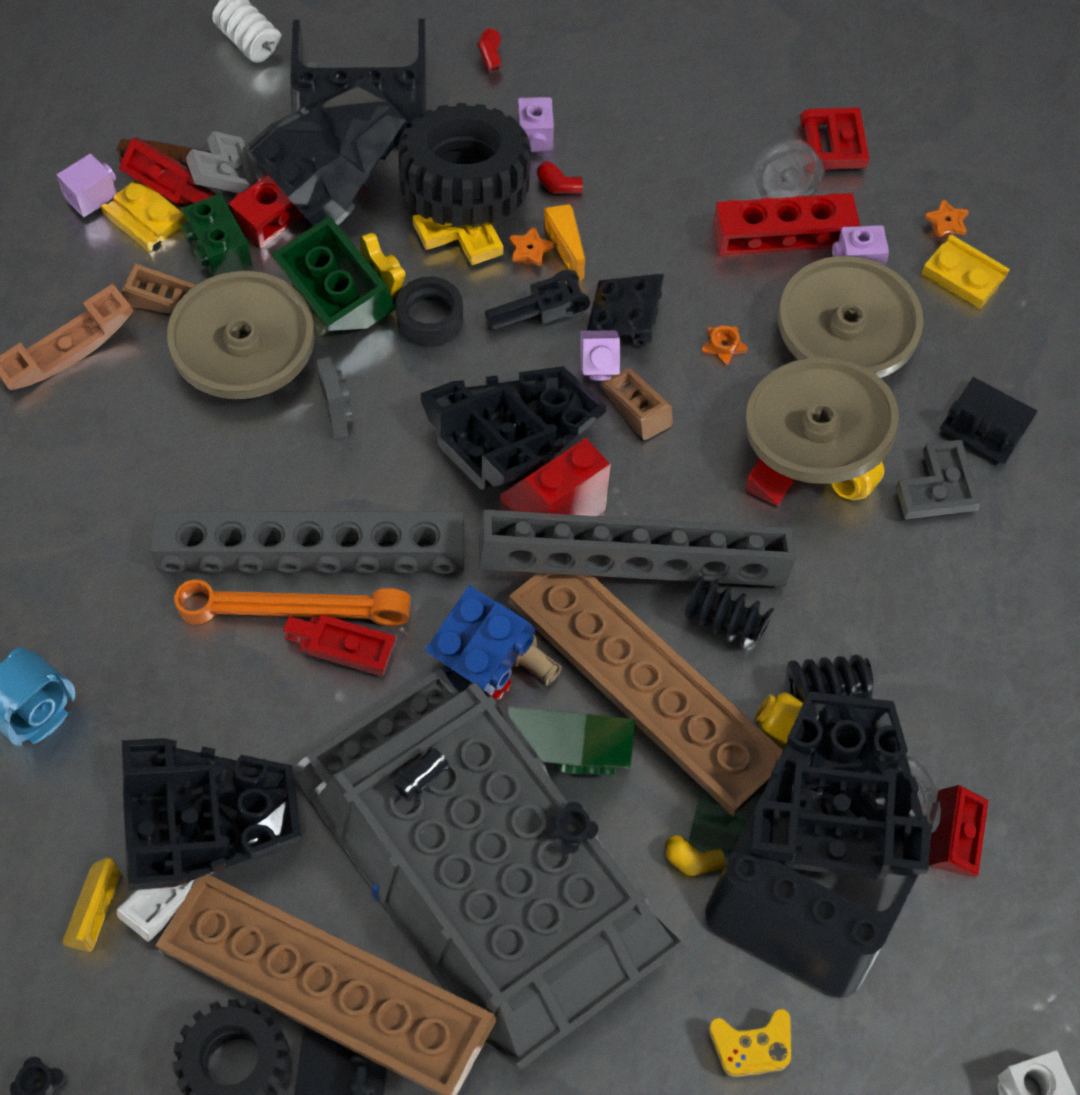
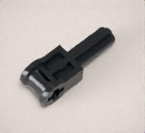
M564 270L552 278L531 284L530 296L486 310L485 319L491 329H497L539 315L542 324L563 317L571 318L578 316L589 308L591 302L588 295L582 293L580 289V279L577 272L574 270Z

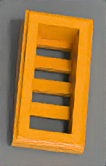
M567 204L545 208V232L551 242H553L555 249L568 270L576 271L580 281H583L585 256L572 206Z

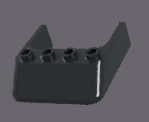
M418 19V57L413 64L405 67L312 68L303 65V41L300 20H293L290 73L292 113L365 77L375 85L408 124L415 117L420 118V115L426 111L425 19ZM399 139L394 146H398L400 143Z
M754 809L707 902L705 917L709 927L716 933L831 996L846 998L855 994L861 987L884 946L918 875L904 877L888 909L876 912L868 910L776 860L767 859L751 852Z

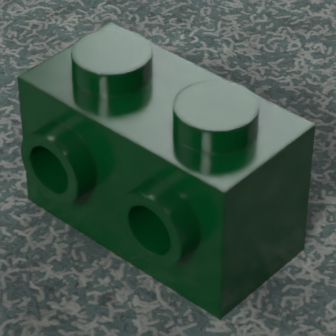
M221 193L182 208L185 222L180 224L187 243L194 242L197 247L194 249V253L201 269L207 267L211 276L214 277L253 265L248 241Z

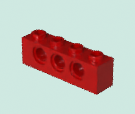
M268 173L262 176L249 189L236 195L228 203L229 209L243 234L260 249L304 217Z
M831 193L813 196L798 195L795 197L716 202L713 220L719 257L833 249V243L838 242L842 227L861 226L853 193Z

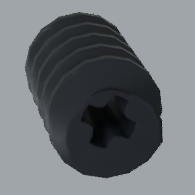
M704 574L688 599L685 618L692 620L699 614L700 626L706 627L713 621V633L719 635L727 628L726 639L733 642L742 635L740 647L747 649L754 642L757 645L768 627L775 609L770 608L761 615L759 614L760 601L757 600L747 608L745 607L746 594H741L734 601L731 599L733 587L728 586L720 594L717 592L719 580L714 579L708 586H705Z
M858 654L852 655L849 661L843 656L835 657L833 664L830 659L824 657L819 659L817 665L812 659H806L802 667L796 660L789 661L786 666L787 693L803 703L808 692L857 697L861 693L863 698L872 699L874 679L868 658L863 660Z

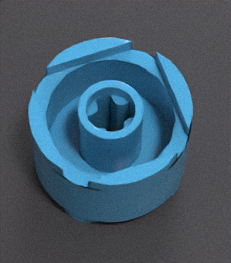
M18 647L12 650L7 658L0 663V732L16 746H23L21 742L26 740L31 741L33 744L44 740L67 717L68 712L64 708L68 699L74 702L75 688L72 682L38 653L28 651L24 647Z

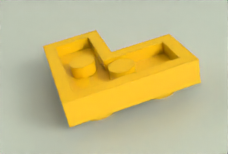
M419 214L413 216V226L425 250L458 240L471 265L503 255V244L490 222L483 223L481 227L472 228V225H463V228H457L449 223L444 225L437 224L431 217L426 219Z

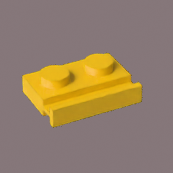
M136 179L115 194L113 201L109 204L103 203L101 205L103 215L148 252L153 250L152 246L158 241L162 243L181 228L180 224L185 222L184 215L179 209L158 192Z
M950 234L947 241L926 262L921 274L981 309L997 290L1000 283L1006 279L1010 269Z

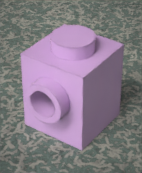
M552 97L518 98V124L521 125L528 135L531 152L553 151L554 121Z
M91 153L56 174L63 197L83 218L100 208L103 203L111 201L113 196L117 194L114 186L116 176L107 163L101 164Z
M884 226L842 227L838 242L833 243V257L855 256L886 265L889 250Z
M616 330L580 331V360L583 375H589L591 380H609L611 375L620 374V337Z

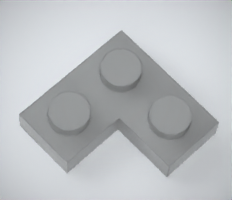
M213 131L207 139L211 153L191 149L186 157L194 184L233 193H241L258 182L243 138Z

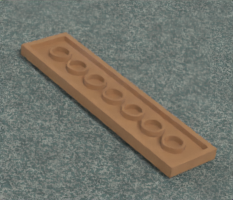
M537 573L509 595V604L526 621L533 625L546 640L630 719H635V724L732 816L767 786L772 770L783 750L594 576Z
M209 874L196 880L155 945L161 952L438 1095L458 1094L497 1020L493 1013Z

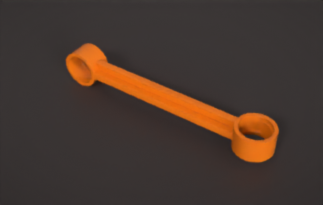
M194 579L186 581L178 587L175 592L174 602L181 618L193 625L204 624L211 620L215 614L320 617L322 614L333 618H367L382 626L396 627L408 623L411 597L408 593L393 588L379 589L374 591L372 595L213 591L207 582ZM201 593L209 596L208 603L199 610L189 611L183 608L185 600L191 595Z

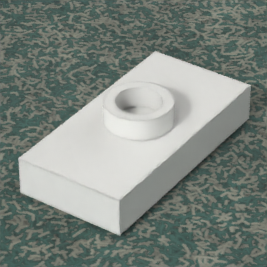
M197 879L171 888L137 890L116 910L117 918L149 942L172 920Z

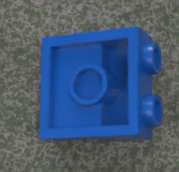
M468 585L425 651L470 682H476L482 690L492 696L496 689L500 690L509 680L512 673L510 668L519 655L523 656L530 649L534 641L533 633L536 628L497 601L495 602L471 585Z

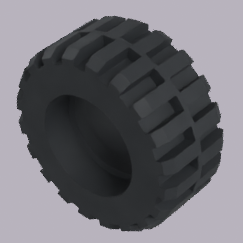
M457 103L456 106L450 107L448 104L438 106L437 110L432 111L429 109L423 112L420 118L415 117L407 125L399 138L398 158L401 194L405 197V201L413 210L416 209V212L426 219L431 217L437 224L444 225L449 223L457 228H463V225H472V228L481 227L485 222L493 224L500 221L503 215L508 217L526 198V193L529 191L530 141L521 125L510 115L504 116L501 110L496 108L490 110L481 104L467 106L466 103Z

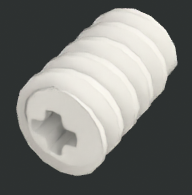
M220 0L215 6L212 15L213 23L252 62L258 63L266 60L280 46L282 40L281 33L274 28L270 21L266 20L262 13H259L255 6L251 5L249 0Z

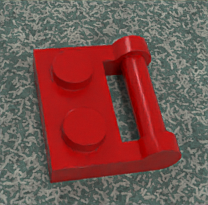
M860 107L807 109L800 114V124L805 129L809 157L807 158L809 172L818 174L826 169L868 167L870 158ZM819 125L827 126L831 152H822L818 130Z

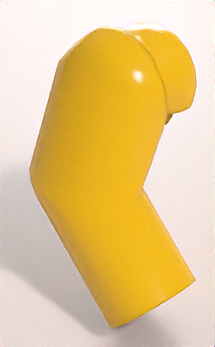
M681 835L670 836L665 842V854L669 862L688 876L722 870L726 865L721 848L700 853Z

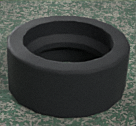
M434 276L420 277L408 282L399 291L396 298L397 326L400 332L412 343L425 347L440 346L451 341L460 332L463 325V301L457 287L445 279ZM436 300L449 306L451 313L442 321L425 324L410 317L409 309L421 301Z

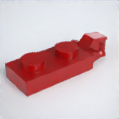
M138 137L130 140L118 168L119 170L176 204L183 203L188 206L191 202L196 203L216 195L208 187L194 184L190 169Z
M322 614L319 618L311 617L310 622L289 616L283 629L285 640L299 644L300 651L308 653V655L384 677L396 644V636Z

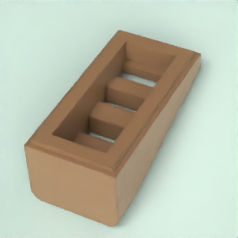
M133 263L123 286L122 295L131 307L172 314L181 294H186L196 284ZM139 286H145L146 288L143 290ZM153 288L160 289L158 295L152 293ZM167 291L174 292L171 299L165 297Z
M631 368L612 376L609 380L600 382L601 389L643 440H647L672 426V405ZM630 384L632 385V387L623 392L619 391Z

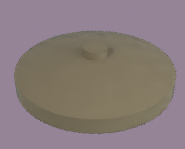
M835 256L808 264L789 280L779 305L778 325L783 341L798 360L816 357L843 359L857 363L882 378L901 368L915 352L923 330V311L912 287L894 270L866 258Z
M256 271L223 273L197 284L177 303L170 316L167 328L168 348L173 363L181 376L200 391L227 399L259 397L285 386L305 367L311 356L315 340L312 313L300 292L278 277Z
M807 358L777 368L763 378L755 387L746 409L747 435L757 456L776 472L808 483H837L867 473L880 464L889 454L895 443L898 431V405L888 385L871 370L857 363L838 358Z

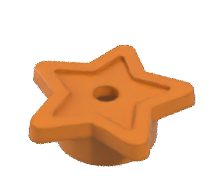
M942 200L938 210L927 212L924 216L925 219L932 222V228L938 237H949L950 234L954 236L957 233L961 235L966 234L967 229L963 221L968 216L967 209H954L946 200Z
M531 228L525 235H511L509 239L510 243L515 247L512 261H520L525 265L536 264L541 266L544 253L554 247L553 242L540 238L536 228Z
M737 326L707 328L709 341L702 347V352L704 354L717 355L724 365L729 364L734 354L745 353L748 350V346L740 341ZM726 342L727 345L723 346L721 343Z

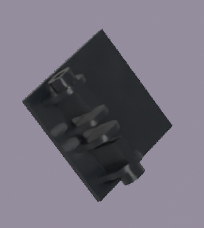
M664 274L599 280L586 331L616 330L619 336L630 335L636 346L645 347L653 337L652 328L657 319L658 301L662 297L661 287Z
M972 377L959 399L953 402L948 411V416L939 429L1005 464L1038 410Z
M303 1026L294 1095H384L386 1067Z

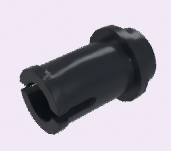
M430 747L406 771L399 770L396 773L397 779L393 781V786L409 802L414 798L420 799L423 796L422 790L443 771H446L449 768V764L437 749Z

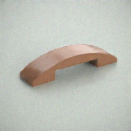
M109 285L84 301L83 305L87 311L29 348L25 349L20 342L1 354L0 378L8 389L23 388L52 377L79 362L108 340L133 312L131 305L115 285Z

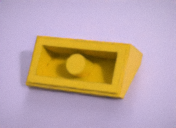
M105 858L91 866L62 941L65 946L87 952L94 950L122 875L113 859Z

